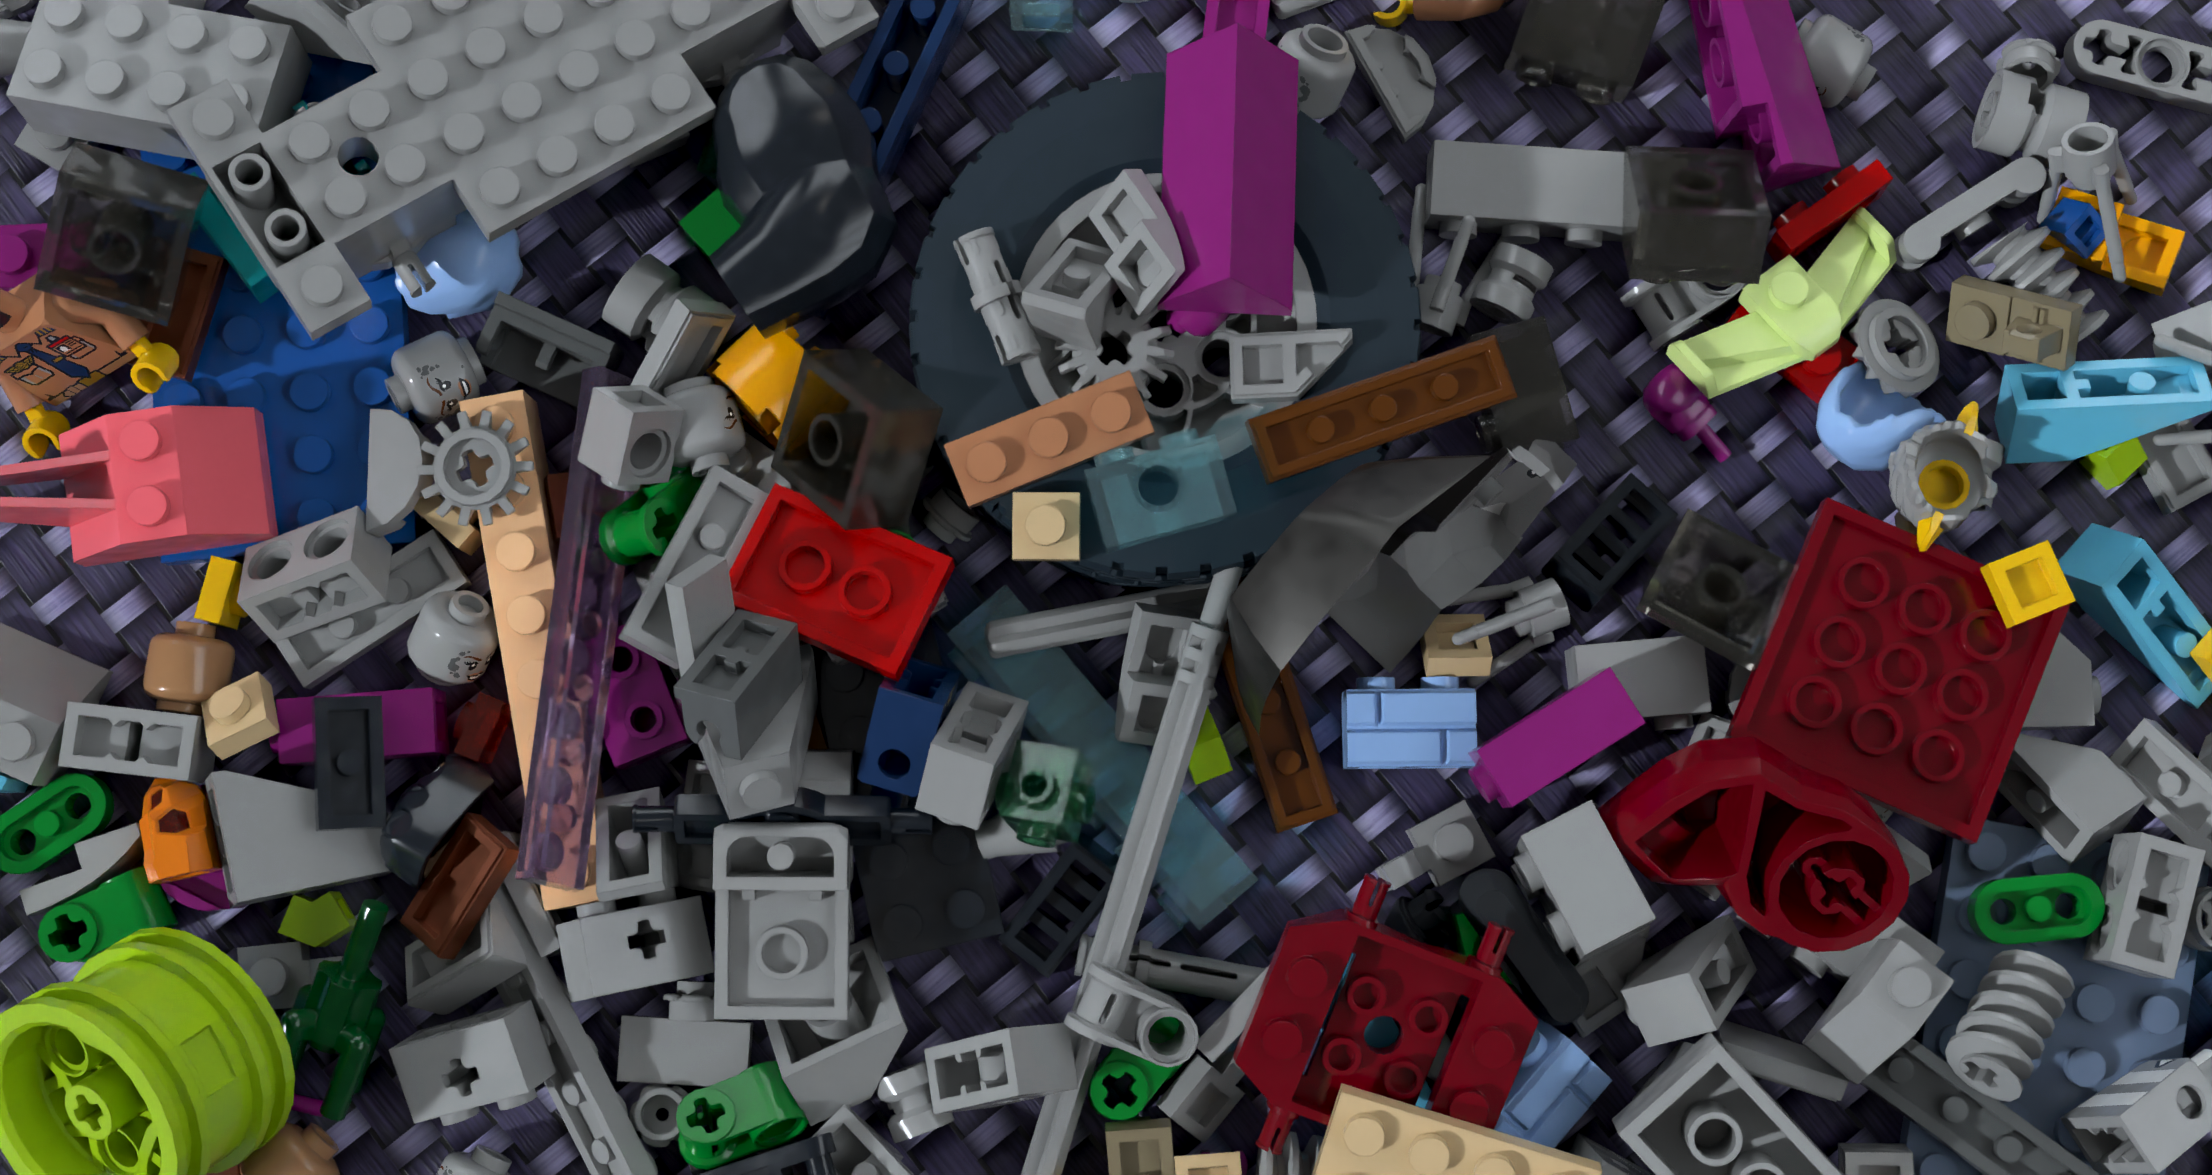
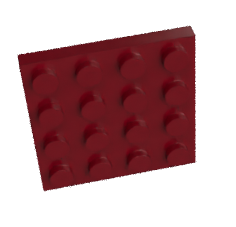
M1827 497L1821 501L1724 738L1753 736L1781 752L1800 767L1838 779L1869 802L1968 845L1977 843L2070 604L2007 629L1980 570L1981 567L1985 566L1984 564L1935 543H1932L1927 551H1919L1917 535Z

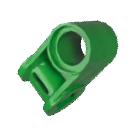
M672 466L669 482L641 484L638 491L611 511H608L601 519L599 526V541L608 559L617 565L628 566L640 562L650 553L663 556L702 484L701 478L693 477L690 467L679 468Z
M141 866L107 880L95 890L54 907L46 913L40 922L38 938L45 954L55 961L65 963L86 962L91 957L139 929L155 927L174 928L179 923L161 884H149L145 868ZM75 922H85L87 932L79 936V944H70L67 935L76 930Z
M1163 1017L1154 1022L1149 1031V1041L1159 1044L1172 1039L1178 1030V1019ZM1113 1047L1092 1074L1087 1090L1089 1103L1097 1114L1106 1119L1126 1120L1132 1118L1143 1110L1164 1082L1166 1083L1182 1064L1173 1067H1163L1118 1047ZM1124 1074L1128 1075L1132 1080L1127 1088L1129 1094L1133 1096L1131 1103L1126 1105L1122 1102H1117L1111 1108L1108 1107L1103 1101L1108 1094L1106 1087L1102 1085L1104 1078L1108 1076L1112 1079H1119Z
M766 1061L756 1064L739 1075L703 1089L694 1090L683 1098L678 1105L676 1113L677 1127L680 1132L678 1138L680 1153L687 1163L695 1168L704 1170L720 1168L726 1163L759 1150L782 1145L801 1134L809 1122L804 1111L798 1106L783 1081L777 1061ZM702 1105V1112L697 1114V1107ZM708 1125L712 1133L706 1134L702 1126ZM717 1145L718 1150L712 1153V1146Z

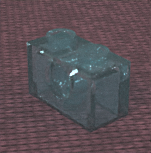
M1192 428L1159 438V450L1135 456L1132 446H1127L1093 457L1096 467L1084 470V481L1105 554L1230 520L1235 517L1237 509L1215 434L1199 438L1197 428ZM1153 471L1168 474L1176 484V497L1170 503L1160 506L1152 505L1145 501L1138 487V483L1144 475Z

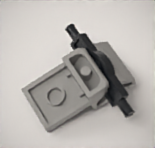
M807 749L795 804L729 820L718 791L716 794H678L675 797L674 806H638L634 804L632 828L633 833L675 832V840L678 844H713V890H715L714 1019L848 1020L850 884L853 879V846H887L891 844L892 834H929L932 836L933 815L916 810L915 808H892L889 796H855L854 749Z

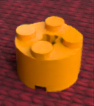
M753 325L706 370V374L708 377L714 378L715 385L729 388L736 397L739 409L744 413L742 418L780 455L786 459L790 458L795 463L850 412V408L857 403V400L849 389L837 379L841 375L839 369L818 347L813 346L807 352L796 341L799 334L793 326L765 339L756 326Z

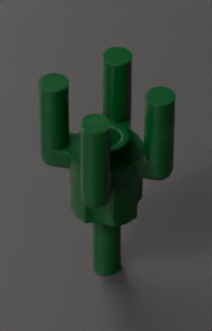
M365 899L363 901L342 961L323 960L320 962L312 984H306L299 989L292 1009L286 1011L280 1020L290 1046L294 1071L299 1068L307 1043L321 1052L340 1054L319 1110L321 1115L334 1121L345 1119L354 1093L360 1091L386 1022L384 1011L375 1006L382 988V980L372 974L368 965L389 907L383 902L374 899Z

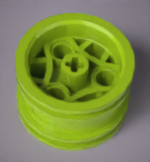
M167 927L139 929L88 959L75 975L73 981L51 983L26 997L20 1003L0 1013V1149L18 1175H206L207 1173H220L240 1164L253 1151L266 1145L285 1126L293 1106L295 1073L290 1046L278 1016L262 990L238 963L215 945L186 931Z

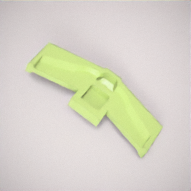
M1859 206L1807 272L1789 254L1742 288L1738 302L1750 314L1684 341L1678 340L1671 343L1666 355L1708 399L1804 360H1815L1838 342L1841 331L1897 261L1893 237L1864 207Z

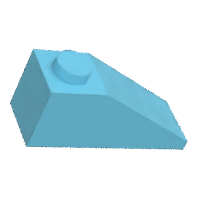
M2183 356L2075 361V364L2066 371L2036 363L2010 364L2004 367L1994 421L2000 444L2005 447L2004 459L2006 464L2072 461L2212 411V387L2204 364Z
M2091 523L2058 561L2076 602L2092 619L2188 706L2198 709L2212 693V682L2189 653L2207 634L2211 626L2144 539Z

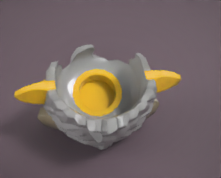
M1975 401L1967 404L1955 421L1926 425L1922 429L1915 431L1908 440L1901 441L1899 448L1890 453L1888 459L1890 471L1889 489L1891 492L1890 496L1898 510L1894 516L1895 525L1900 529L1917 535L1919 551H1927L1938 536L1958 528L1966 520L1970 512L1986 504L1998 493L1997 483L1984 473L1981 460L1987 456V448L1990 441L1984 434L1978 432L1979 404Z

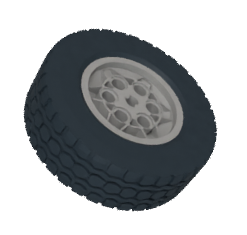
M1163 72L1131 74V80L1121 82L1120 76L1088 83V90L1079 92L1076 87L1048 99V107L1040 110L1038 106L1034 107L1009 124L1010 131L1004 133L1001 130L977 153L978 159L974 163L970 161L949 188L951 194L943 198L929 226L930 233L924 238L915 267L917 273L912 281L909 314L911 315L909 338L913 373L927 423L941 450L942 458L957 482L958 480L944 444L1073 393L1071 388L1080 378V374L1077 370L1063 375L1060 374L1058 366L1073 358L1072 351L1055 350L1056 340L1038 335L1034 331L1027 314L1026 317L1031 329H1033L1037 342L1040 344L1041 352L1013 365H1001L994 341L982 313H975L970 302L974 294L965 269L961 264L957 251L954 249L953 242L974 230L992 227L1000 248L999 250L1012 280H1019L1023 290L1068 237L1111 249L1089 218L1088 213L1123 169H1142L1161 200L1166 84ZM1301 110L1297 114L1293 301L1291 316L1230 313L1227 320L1208 336H1193L1186 331L1182 334L1180 333L1178 338L1174 335H1168L1164 337L1162 342L1157 341L1158 347L1174 350V360L1157 359L1155 366L1168 375L1166 380H1171L1179 387L1182 398L1176 405L1170 408L1156 407L1148 399L1143 402L1155 435L1013 491L1079 492L1081 494L1080 561L1045 562L1067 573L1078 574L1080 578L1108 586L1113 584L1122 586L1121 588L1144 591L1183 584H1207L1212 581L1214 574L1234 567L1243 568L1241 577H1244L1250 573L1267 550L1310 503L1340 478L1360 465L1383 461L1393 442L1267 485L1245 426V422L1248 419L1419 361L1421 344L1419 324L1422 322L1419 289L1414 283L1417 277L1409 247L1404 245L1401 240L1404 238V234L1390 205L1386 206L1382 200H1384L1385 195L1367 169L1361 170L1356 166L1359 162L1358 158L1336 136L1332 140L1326 137L1327 129ZM1159 310L1148 322L1151 328L1166 325L1167 310ZM1352 328L1353 344L1299 401L1232 404L1230 375L1226 377L1212 375L1205 369L1202 363V357L1210 350L1222 348L1229 351V334ZM1105 333L1101 336L1100 343L1102 347L1109 346L1120 350L1125 356L1126 363L1132 358L1126 348L1131 341L1128 335L1122 333L1120 336L1113 338ZM1149 376L1144 381V384L1148 387L1155 379ZM1013 492L976 506L995 527H998L1004 532L1005 536L1012 540Z

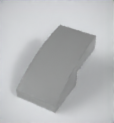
M1123 169L1088 213V216L1113 251L1112 256L1104 266L1138 316H1143L1151 312L1185 271V266L1174 226L1152 184L1142 169Z
M1135 602L1125 646L1118 691L1115 737L1118 741L1154 746L1192 621L1199 622L1200 615L1196 611Z
M134 823L74 844L82 869L19 890L26 915H46L54 907L95 890L107 880L129 871L144 857L140 824Z

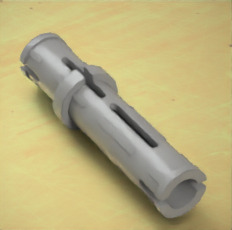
M1082 934L1080 938L1074 972L1076 976L1083 975L1094 937H1088L1087 934ZM1140 939L1138 945L1132 946L1124 973L1148 987L1235 1002L1267 967L1260 968L1209 957L1152 948V941Z

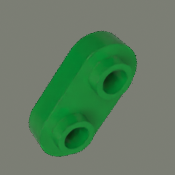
M66 774L58 777L0 816V870L10 874L38 873L75 849L74 844L91 839L104 830L114 813V798L107 784L92 775ZM84 794L89 798L91 808L85 817L79 818L74 811V803L79 796ZM29 830L36 838V845L32 852L25 854L21 850L19 843L21 836Z
M2056 873L1989 880L1980 884L1973 891L1967 905V917L1973 931L1987 942L2005 945L2085 937L2100 925L2105 911V902L2099 887L2090 878L2078 873ZM2063 893L2072 902V910L2065 918L2061 917L2055 909V901ZM1998 899L2002 900L2008 908V916L2001 924L1996 923L1990 913L1992 904Z

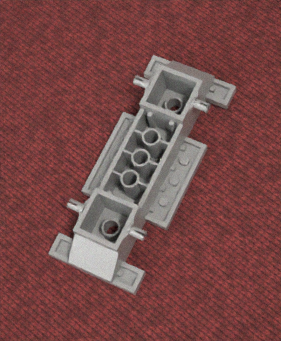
M375 0L348 14L346 22L348 29L377 73L320 103H308L307 110H305L304 106L296 111L294 117L262 133L227 78L166 111L169 121L205 174L206 180L276 288L281 291L312 341L372 308L371 299L358 280L371 271L394 267L413 298L422 295V287L426 293L436 285V281L432 279L418 258L417 253L429 239L456 225V215L468 209L487 240L491 242L714 118L716 106L704 88L718 87L720 85L726 87L732 76L751 64L754 59L780 46L782 35L798 20L821 54L825 56L877 27L880 16L869 0ZM355 157H367L377 163L371 172L364 175H353L342 168L348 160Z

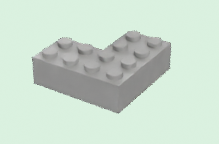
M40 0L6 96L34 131L195 160L169 121L167 109L227 78L261 132L264 133L294 117L292 107L301 101L312 67V61L291 25L203 10L206 0Z

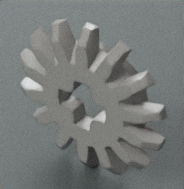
M1113 296L1106 303L1101 336L1107 333L1110 337L1116 338L1125 333L1130 337L1131 341L1126 348L1132 358L1125 365L1116 359L1108 365L1102 363L1098 358L1103 352L1101 343L1099 348L1094 351L1056 340L1055 350L1072 351L1073 357L1058 366L1060 374L1063 375L1077 370L1080 374V378L1071 388L1073 392L1086 388L1088 384H1096L1128 370L1132 374L1143 402L1151 397L1144 384V381L1149 376L1164 384L1168 375L1157 368L1155 364L1157 359L1174 360V350L1158 347L1157 339L1172 334L1170 325L1151 328L1148 322L1159 312L1156 306L1148 315L1138 316L1137 313L1133 312L1134 308L1127 298L1123 308L1114 307Z
M482 410L479 426H472L466 411L457 413L460 425L459 430L452 432L441 421L435 426L436 430L444 438L441 445L438 447L425 440L422 444L421 450L435 457L433 465H417V475L433 476L435 484L421 490L424 499L440 494L445 498L436 510V513L441 517L446 516L456 506L461 508L458 525L468 526L474 510H480L483 526L492 525V506L496 503L499 504L507 515L515 512V508L506 496L510 489L525 496L530 491L529 486L515 481L516 473L534 470L533 461L516 462L515 457L530 444L525 436L511 444L507 441L514 426V423L507 418L500 428L495 431L492 429V412ZM473 451L481 459L491 457L494 464L485 471L488 482L482 486H479L472 479L462 481L459 472L467 467L465 456Z

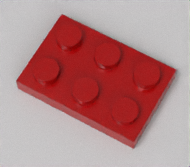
M775 483L736 557L729 575L735 611L742 609L795 622L798 624L799 640L899 682L955 568V564L950 556Z

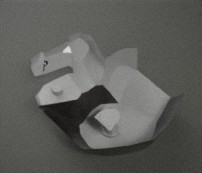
M1535 439L1532 442L1528 451L1519 445L1512 451L1502 447L1493 455L1425 456L1369 462L1360 465L1340 478L1310 503L1262 556L1231 595L1227 618L1238 690L1245 710L1258 735L1261 714L1266 699L1281 670L1326 614L1333 618L1390 673L1420 640L1443 608L1481 584L1507 559L1522 540L1523 533L1552 495L1564 484L1577 463L1556 442ZM1512 459L1517 460L1515 464L1502 472Z

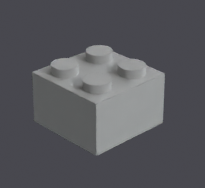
M1592 800L1520 836L1514 851L1515 857L1513 859L1515 864L1510 866L1513 877L1528 901L1535 897L1538 898L1547 915L1545 916L1546 921L1543 922L1544 926L1565 955H1569L1575 967L1644 932L1656 919Z

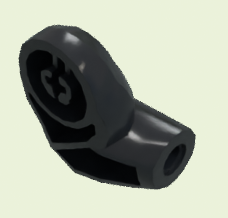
M779 54L753 61L733 75L720 94L711 125L714 152L717 159L716 180L723 206L740 224V227L709 257L745 313L762 336L767 339L842 303L876 278L897 234L898 223L879 180L875 138L857 103L830 75L806 59Z

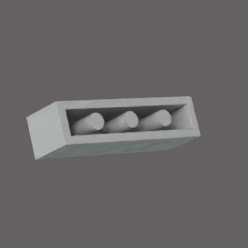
M1434 140L1427 155L1425 229L1439 230V237L1454 240L1464 216L1472 215L1475 218V224L1469 240L1476 238L1477 232L1502 234L1501 240L1511 244H1534L1539 242L1540 236L1564 238V244L1573 248H1597L1602 246L1604 240L1627 242V249L1635 252H1660L1665 250V245H1672L1684 232L1688 156Z

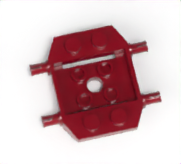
M1368 873L1364 875L1363 883L1352 909L1345 907V910L1337 909L1287 921L1233 1055L1235 1063L1267 1098L1266 1102L1270 1108L1260 1136L1255 1144L1267 1152L1270 1147L1272 1154L1281 1155L1295 1119H1299L1300 1115L1328 1126L1341 1083L1415 1106L1461 994L1470 997L1425 1109L1494 1130L1539 1022L1500 975L1502 972L1500 965L1515 931L1505 925L1500 926L1497 922L1488 921V927L1476 956L1468 954V957L1448 949L1421 943L1378 923L1377 916L1392 884L1380 877L1377 880L1374 875ZM1351 953H1354V954H1353V957H1352V959H1351V961H1350V964H1349V966H1348V969H1347V971H1346V974H1345V976H1344V979H1343V981H1342V984H1341V986H1340V988H1339V991H1338V993H1337V996H1336V998H1335V1001H1334V1003H1333V1006H1332V1008H1331V1011H1330V1013H1329V1015H1328V1018H1327V1020H1326V1023H1325V1025H1324V1028H1323V1030H1322V1033H1321V1035H1320V1038H1319V1040H1318V1042H1317V1045H1316V1047H1315V1050H1314V1052H1313V1055H1312V1057H1311V1060H1310V1062H1309V1065H1308V1067H1307V1069H1306V1072H1303L1304 1069H1305V1066H1306V1064H1307V1061H1308V1059H1309V1056H1310V1054H1311V1052H1312V1049H1313V1047H1314V1044H1315V1042H1316V1039H1317V1037H1318V1034H1319V1032H1320V1029H1321V1027H1322V1025H1323V1022H1324V1020H1325V1017H1326V1015H1327V1012H1328V1010H1329V1007H1330V1005H1331V1002H1332V1000H1333V998H1334V995H1335V993H1336V990H1337V988H1338V985H1339V983H1340V980H1341V978H1342V975H1343V973H1344V971H1345V968H1346V966H1347V963H1348V961H1349V958H1350V956H1351ZM1380 1016H1388L1397 1020L1400 1026L1399 1036L1391 1045L1376 1048L1366 1043L1364 1032L1371 1020Z

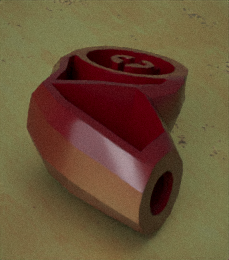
M1753 736L1699 740L1661 759L1598 807V812L1619 851L1650 881L1669 885H1715L1736 914L1760 933L1778 937L1791 945L1813 952L1845 951L1873 940L1894 923L1908 900L1910 874L1895 838L1870 803L1838 779L1800 767L1781 752Z

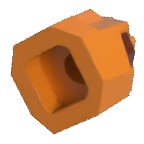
M165 778L154 779L144 796L142 818L139 820L144 849V868L149 884L173 882L222 870L205 791L200 786L189 781Z

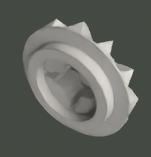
M1881 299L1874 301L1856 314L1858 322L1848 333L1858 344L1852 357L1862 360L1867 367L1865 379L1878 378L1884 394L1899 392L1905 398L1925 390L1934 382L1940 365L1938 345L1930 327L1914 309L1896 300ZM1886 342L1889 347H1896L1897 350L1905 349L1906 352L1898 357L1896 353H1888L1884 344Z

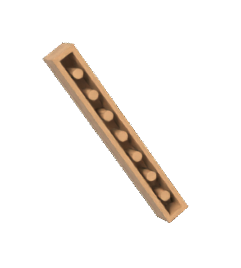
M522 389L459 401L461 412H467L472 426H479L482 410L492 412V429L495 431L500 428L506 418L514 423L507 441L511 444L525 436L530 444L515 456L516 462H534L533 471L516 473L515 481L530 487L528 495H522L511 489L506 495L515 508V512L507 515L499 504L496 503L492 506L493 524L483 526L480 510H477L543 907L544 911H560L599 902L596 894L595 799L603 798L604 793L588 699L568 648L577 644L578 640L561 541H554L544 484V478L546 475H549L538 405ZM474 451L470 452L468 459L472 480L479 486H482L488 482L485 471L494 465L492 458L481 459Z

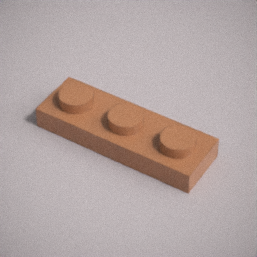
M1128 370L946 443L944 448L969 509L1153 436L1155 431L1132 374Z

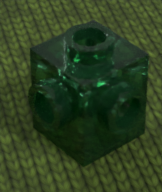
M1016 740L1010 770L1001 774L997 784L996 807L1000 810L999 816L1017 833L1016 838L1023 843L1043 848L1055 847L1056 840L1078 843L1082 824H1088L1091 821L1095 809L1096 790L1094 785H1091L1095 768L1080 749Z

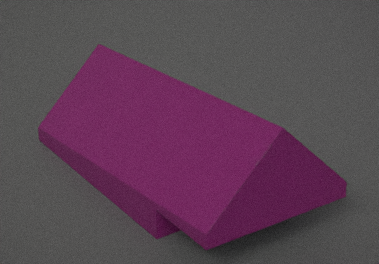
M1688 0L1716 140L1741 136L1752 194H1765L1841 168L1789 1Z
M1235 23L1167 53L1161 202L1171 219L1179 239L1185 271L1157 303V310L1291 316L1299 60L1239 23Z

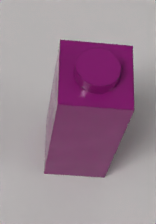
M1611 667L1592 674L1468 752L1475 763V766L1470 768L1468 773L1474 785L1488 803L1497 799L1502 808L1513 807L1646 722Z
M433 687L276 699L280 732L269 737L270 747L274 754L279 753V764L293 767L314 766L311 700L314 697L382 695L384 760L449 754L446 692Z

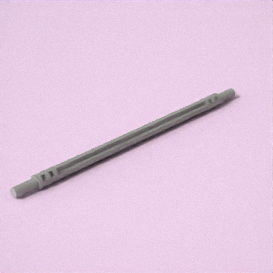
M1234 567L1213 575L1199 622L1192 621L1071 1012H1076L1092 976L1088 973V968L1092 961L1106 964L1122 972L1125 971L1230 635L1229 632L1224 631L1228 619L1227 611L1230 597L1238 587L1243 568ZM1069 1028L1079 1089L1045 1096L1021 1175L1062 1174L1102 1045Z

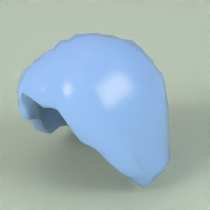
M467 209L456 215V225L429 239L417 253L418 258L432 279L436 281V285L427 293L422 287V295L413 298L396 272V287L404 296L406 303L411 309L430 315L446 314L449 319L489 311L494 307V300L498 292L501 291L510 295L523 276V265L519 257L520 240L517 231L513 229L489 242Z
M1858 361L1839 371L1826 388L1818 405L1816 429L1823 446L1840 462L1853 470L1883 472L1888 469L1890 453L1899 448L1901 441L1908 440L1915 431L1922 429L1926 425L1942 423L1946 419L1932 408L1923 407L1919 400L1911 396L1905 398L1899 392L1884 394L1878 378L1865 379L1866 370L1864 369V362Z

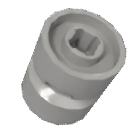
M1999 69L1985 90L1975 118L1972 132L1973 148L2004 157H2010L2016 151H2021L2023 157H2033L2039 160L2044 168L2049 169L2048 149L2054 146H2061L2062 136L2069 128L2077 124L2086 123L2089 111V96L2085 92L2054 83L2048 85L2044 90H2039L2035 78Z
M647 254L636 261L615 286L603 309L602 319L631 341L642 337L646 339L645 350L648 352L677 298L717 301L695 285L684 289L681 288L680 275L652 254Z

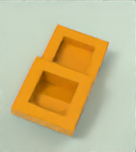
M2062 186L2054 208L2063 197L2089 203L2100 214L2097 196ZM2114 202L2126 271V280L2122 283L2162 296L2184 241L2185 231L2123 213L2124 204ZM2048 235L2040 246L2045 250L2062 247L2065 251V254L2062 256L2063 259L2114 280L2105 238L2087 259L2082 258L2051 235Z

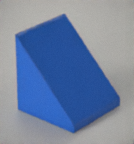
M2066 197L2061 199L2038 226H2047L2051 231L2049 235L2084 259H2087L2105 238L2101 216L2089 203Z

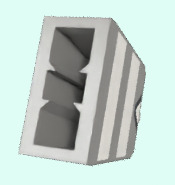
M2203 1049L2191 1059L2188 1057L2151 1060L2140 1064L2060 1118L2097 1173L2158 1174L2212 1130V1050Z

